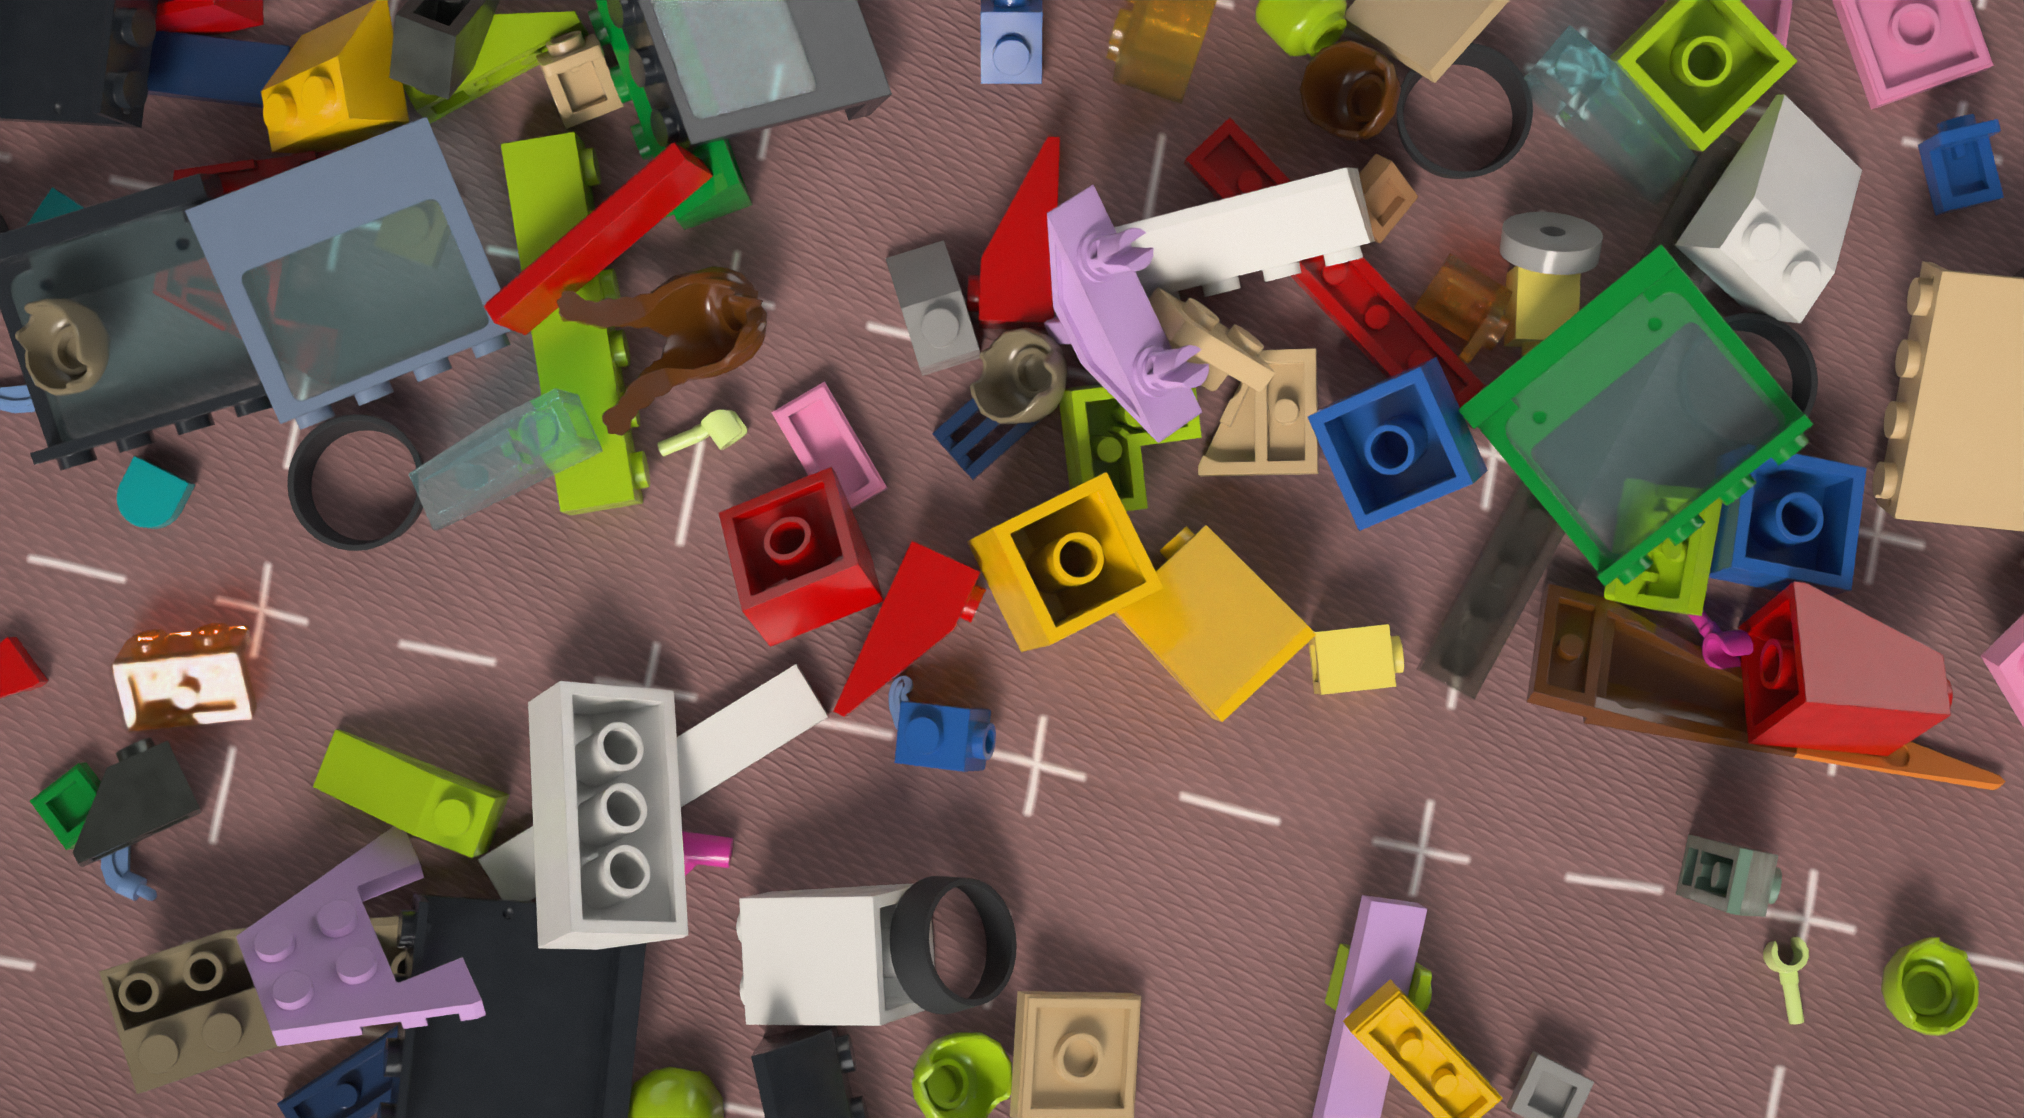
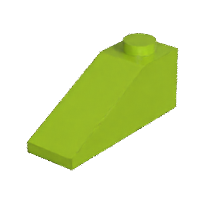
M575 11L494 14L474 69L449 100L437 95L422 93L404 83L403 88L415 110L423 118L427 117L431 124L538 66L539 63L536 55L548 51L546 43L551 39L572 31H581L583 37L588 36L589 33Z
M335 729L313 785L314 788L413 836L471 858L488 852L510 796L507 793L340 729Z

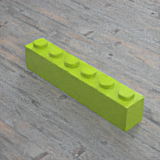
M575 132L501 144L521 272L595 209L592 186L601 184L597 155L594 148L585 149L584 142ZM604 268L577 291L576 294L586 301L590 300L595 303L607 298L614 300L620 298L615 270H605ZM557 308L531 331L560 512L568 515H577L642 504L641 489L650 487V474L645 452H635L631 428L640 426L639 410L635 418L631 420L630 430L622 436L608 434L607 426L602 422L603 413L613 407L625 391L621 367L630 366V352L624 329L615 330V327L599 329L577 322H563L559 315V308Z

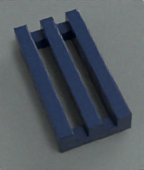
M974 398L960 408L932 435L974 481L1042 420L1018 423L974 463L966 454L1001 424L987 417L957 444L950 436L980 411Z

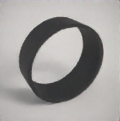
M1471 43L1452 65L1471 66L1489 74L1505 91L1512 109V129L1508 142L1498 157L1483 168L1475 171L1450 170L1431 162L1420 153L1407 133L1403 111L1410 91L1423 76L1410 69L1401 85L1402 90L1397 105V128L1401 142L1409 156L1420 167L1439 177L1469 179L1494 172L1516 156L1530 132L1533 118V103L1530 89L1523 74L1502 53L1475 43Z
M1741 313L1723 318L1733 331L1757 334L1778 348L1790 368L1792 376L1791 399L1808 417L1817 396L1818 374L1813 355L1803 338L1789 325L1767 315ZM1703 331L1689 347L1679 366L1676 387L1681 409L1689 423L1700 434L1714 442L1736 448L1746 444L1758 446L1778 430L1779 422L1761 436L1747 440H1730L1710 429L1701 420L1693 407L1688 391V371L1695 350L1709 339Z
M353 414L336 417L320 424L302 440L289 466L287 487L293 512L301 525L314 538L337 549L362 551L382 546L400 537L411 528L424 507L428 481L420 454L403 432L380 418ZM357 431H377L399 440L410 451L417 469V495L409 515L394 532L376 540L352 539L333 530L318 513L312 496L313 471L321 454L338 438Z
M930 876L914 883L901 897L895 909L890 928V954L893 968L900 985L908 997L928 1012L946 1015L988 1003L996 998L1006 987L1016 960V931L1010 911L996 890L985 882L973 878ZM955 887L964 892L975 905L981 917L986 935L987 952L984 971L976 989L967 999L953 993L940 979L932 961L929 945L930 924L935 908L942 897Z

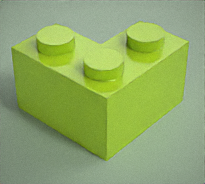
M1101 384L1065 388L1059 405L1070 490L1107 472L1126 511L1147 509L1141 446L1158 444V442ZM1196 387L1191 388L1197 400ZM1199 415L1160 443L1202 438Z

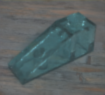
M1571 25L1566 28L1524 77L1530 89L1532 102L1654 205L1661 201L1697 158L1620 67Z
M555 388L496 417L410 472L409 477L433 530L438 531L602 452L603 449L578 394Z

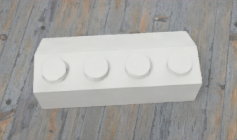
M1349 167L1114 227L1116 233L1129 228L1142 229L1146 234L1133 241L1131 246L1154 248L1151 263L1145 269L1135 271L1148 299L1157 287L1180 299L1178 291L1202 285L1205 297L1241 288L1239 275L1259 270L1263 271L1265 282L1302 273L1299 260L1319 255L1324 256L1326 267L1363 258L1360 245L1375 242L1358 168Z
M559 681L528 702L538 948L598 950L688 936L674 691Z

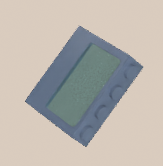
M427 117L185 210L280 424L295 419L299 429L302 430L334 417L335 413L331 404L354 395L358 405L361 406L393 393L394 390L390 383L392 379L413 371L417 382L452 369L448 357L472 348L477 359L511 345L506 333L513 330L495 324L484 308L486 302L501 289Z

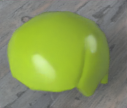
M1929 937L1896 950L1883 968L1881 992L1886 1007L1905 1027L1925 1035L1940 1036L1955 1031L1966 1024L1978 1006L1979 980L1964 950L1940 941L1939 937Z
M954 1032L937 1038L925 1048L913 1068L914 1076L911 1084L914 1100L926 1118H988L997 1104L1007 1100L1011 1095L1012 1062L1001 1043L981 1032Z
M665 1067L660 1070L654 1069L633 1083L628 1118H724L723 1097L710 1078L701 1071H689L676 1067Z

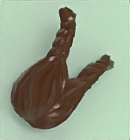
M712 266L675 275L650 293L639 294L633 298L628 296L615 300L607 298L595 303L590 300L586 301L574 291L562 292L561 298L556 301L559 307V315L563 322H577L599 329L626 326L637 329L648 327L650 330L667 338L661 359L653 361L650 366L646 367L637 379L627 386L623 396L617 403L607 409L602 415V422L607 426L608 434L620 436L630 430L631 420L638 414V410L648 407L655 397L663 396L670 392L674 386L682 385L687 381L712 378L735 370L752 359L761 348L766 334L767 312L761 306L763 300L758 299V291L755 290L754 285L742 273L730 268Z

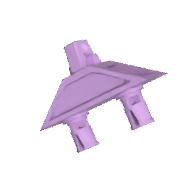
M1093 184L1047 213L1053 308L1057 316L1044 322V326L1049 336L1053 337L1058 345H1072L1080 363L1160 443L1202 413L1191 388L1202 385L1209 373V364L1187 362L1188 359L1202 350L1197 346L1186 345L1181 348L1172 349L1135 272L1145 269L1151 263L1154 248L1131 246L1133 241L1146 234L1142 229L1129 228L1116 233Z

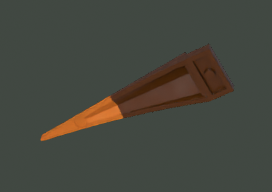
M1550 583L1542 593L1527 703L1582 716L1583 723L1616 729L1989 790L1998 789L2006 782L2000 775L1911 741L1888 756L1748 744L1741 667L1723 669L1710 667L1704 660L1701 647L1654 624L1614 601L1606 600L1604 597Z

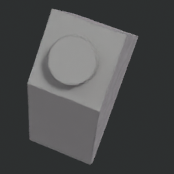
M944 240L885 258L922 376L979 359L980 349Z

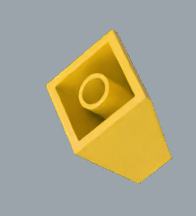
M1107 472L967 541L1021 652L1052 645L1164 588Z
M1207 525L1202 527L1196 534L1186 526L1160 550L1167 561L1156 570V573L1164 588L1114 614L1212 719L1223 722L1316 634Z

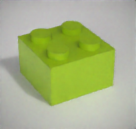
M1667 0L1604 62L1688 150L1704 151L1780 79L1797 60L1741 0Z

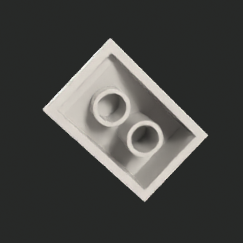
M1785 94L1776 95L1675 246L1748 313L1763 314L1784 322L1801 323L1835 273L1862 169Z

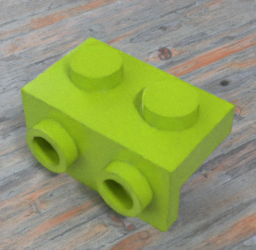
M1626 478L1622 497L1617 507V525L1612 552H1623L1703 488L1660 485L1638 478ZM1718 498L1699 513L1705 523L1687 539L1674 546L1667 538L1650 551L1648 555L1654 563L1642 574L1625 586L1618 578L1605 586V599L1638 608L1702 616L1722 507L1721 499Z

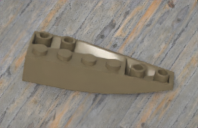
M399 916L369 918L393 975L394 973L404 974L407 948H397ZM247 928L221 931L99 971L137 1094L279 1047L275 1042L236 938L238 934Z

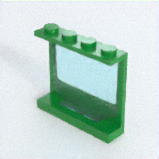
M1662 244L1458 409L1473 429L1477 427L1598 571L1597 578L1604 586H1607L1616 578L1625 586L1642 574L1654 563L1648 555L1650 551L1667 538L1674 546L1687 539L1705 523L1699 515L1700 512L1718 498L1728 506L1757 483L1750 473L1770 458L1779 466L1809 443L1803 432L1813 425L1810 419L1798 408L1683 272Z

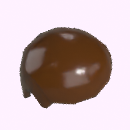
M1341 41L1322 48L1305 68L1299 91L1304 114L1310 122L1341 139L1357 142L1359 139L1367 140L1383 130L1396 113L1402 87L1394 64L1375 49L1355 41Z

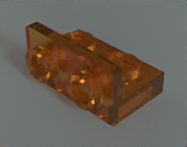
M209 623L191 632L167 634L162 629H150L139 632L127 639L111 666L128 731L252 719L258 707L245 657V651L251 641L249 627H229L225 623Z

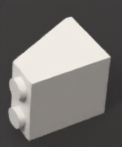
M913 884L772 891L739 898L740 912L737 918L736 929L738 938L742 943L743 976L740 981V997L745 1005L746 1025L880 1026L925 1011L915 1004L903 990L895 974L890 954L892 918L901 897ZM931 919L929 931V945L932 961L934 964L933 929Z

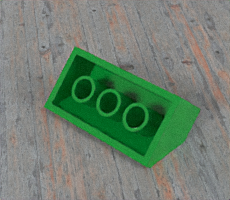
M595 0L598 8L588 11L591 24L601 46L612 44L619 65L609 68L612 81L622 104L633 101L640 120L639 123L630 126L633 138L643 161L655 158L666 147H661L654 137L650 120L652 109L644 87H639L631 75L629 67L630 49L622 28H617L612 22L608 12L607 0ZM651 0L693 115L700 119L719 115L678 1ZM729 139L700 145L695 149L692 154L702 159L713 177L664 218L675 215L680 226L687 230L753 205Z

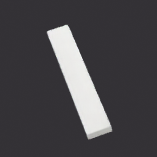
M798 664L793 665L677 737L681 808L829 717ZM532 826L478 859L502 900L531 901L536 897L534 833Z

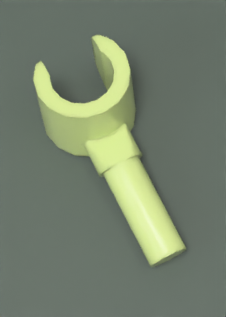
M715 410L708 414L700 424L693 426L692 429L658 442V448L662 456H666L702 442L711 436L718 448L724 450L748 433V429L735 411Z
M1792 937L1791 948L1794 957L1792 962L1786 965L1778 956L1776 941H1770L1763 950V959L1771 970L1779 973L1780 984L1783 986L1789 1024L1804 1023L1798 986V970L1807 964L1809 949L1800 937Z

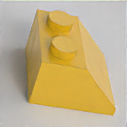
M374 0L301 35L261 91L264 106L263 118L268 128L272 152H320L346 148L345 146L355 145L409 123L403 83L389 78L394 33L388 0Z

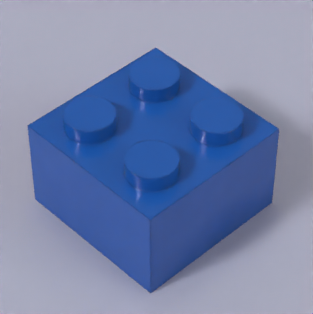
M1437 357L1328 404L1307 416L1359 531L1469 486L1488 471L1465 418L1458 411L1460 407Z
M1746 444L1717 456L1714 480L1757 446ZM1800 454L1793 455L1779 466L1772 458L1768 459L1750 473L1757 481L1752 488L1728 506L1722 502L1709 578L1782 592L1792 582L1807 583L1830 596L1852 591L1867 468Z

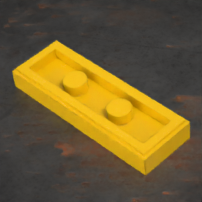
M1391 979L1343 1020L1349 1031L1435 1118H1481L1503 1099L1496 1088Z

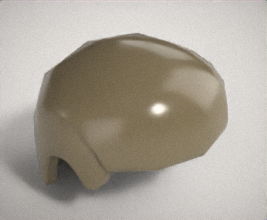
M43 299L28 302L24 306V310L31 314V318L24 327L15 333V337L26 350L25 364L34 384L55 396H67L90 389L101 379L108 366L111 338L98 314L84 304L74 300Z
M1027 327L1003 332L990 345V348L980 352L979 357L983 362L982 375L979 380L971 383L970 390L982 415L1002 424L1030 423L1042 420L1057 408L1066 387L1067 361L1064 358L1061 347L1053 337Z

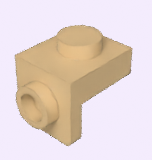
M581 31L562 34L546 43L548 51L536 55L566 129L624 107L612 81L602 46L594 34L585 37L582 36Z

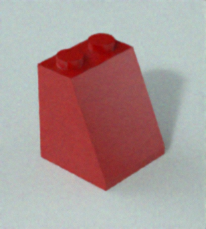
M1792 582L1738 627V630H1744L1748 633L1753 643V652L1750 655L1740 656L1748 744L1888 756L1951 716L1950 707L1953 699V690L1950 681L1946 678L1943 654L1807 583Z

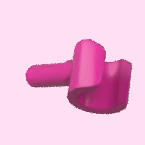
M1704 610L1702 616L1688 615L1704 638L1702 653L1705 662L1710 667L1723 669L1741 666L1737 656L1750 655L1753 652L1751 637L1744 630L1722 632L1716 622L1712 621Z

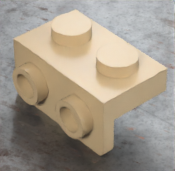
M1159 287L1150 296V304L1172 349L1181 348L1186 345H1193L1202 349L1188 359L1187 362L1209 364L1208 376L1201 385L1210 391L1217 390L1229 374L1261 393L1275 375L1273 369L1259 354L1264 348L1263 344L1242 327L1234 324L1229 329L1218 323L1220 320L1212 311L1192 298H1189L1185 303Z

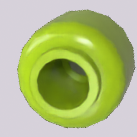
M1259 0L1256 5L1255 20L1289 56L1309 54L1311 57H1315L1322 48L1335 44L1343 34L1347 24L1344 19L1347 3L1346 0Z

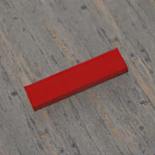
M671 143L490 298L484 305L487 313L495 324L527 335L559 308L556 301L561 298L562 292L574 291L576 293L712 178V173L702 159L679 145Z

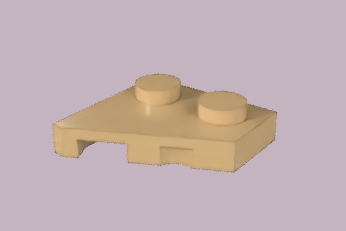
M1316 349L1261 350L1260 356L1273 369L1275 375L1261 393L1240 382L1220 419L1219 428L1205 456L1202 457L1198 465V475L1200 477L1319 474L1318 439L1307 417L1318 411Z

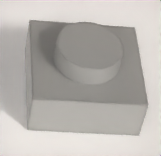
M1533 1051L1506 1107L1524 1118H1577L1594 1082Z

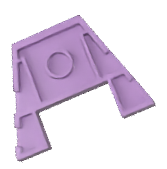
M395 826L236 936L277 1046L363 1035L364 1026L401 1022L403 1029L428 1026V1018L459 1014L461 1021L478 1019L486 1015L482 999L463 957L399 983L394 978L363 901L424 878L418 857L405 831Z

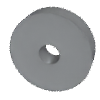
M1527 212L1511 216L1504 221L1499 251L1508 262L1526 270L1554 275L1578 274L1587 272L1598 265L1603 234L1595 225L1578 217L1553 212Z

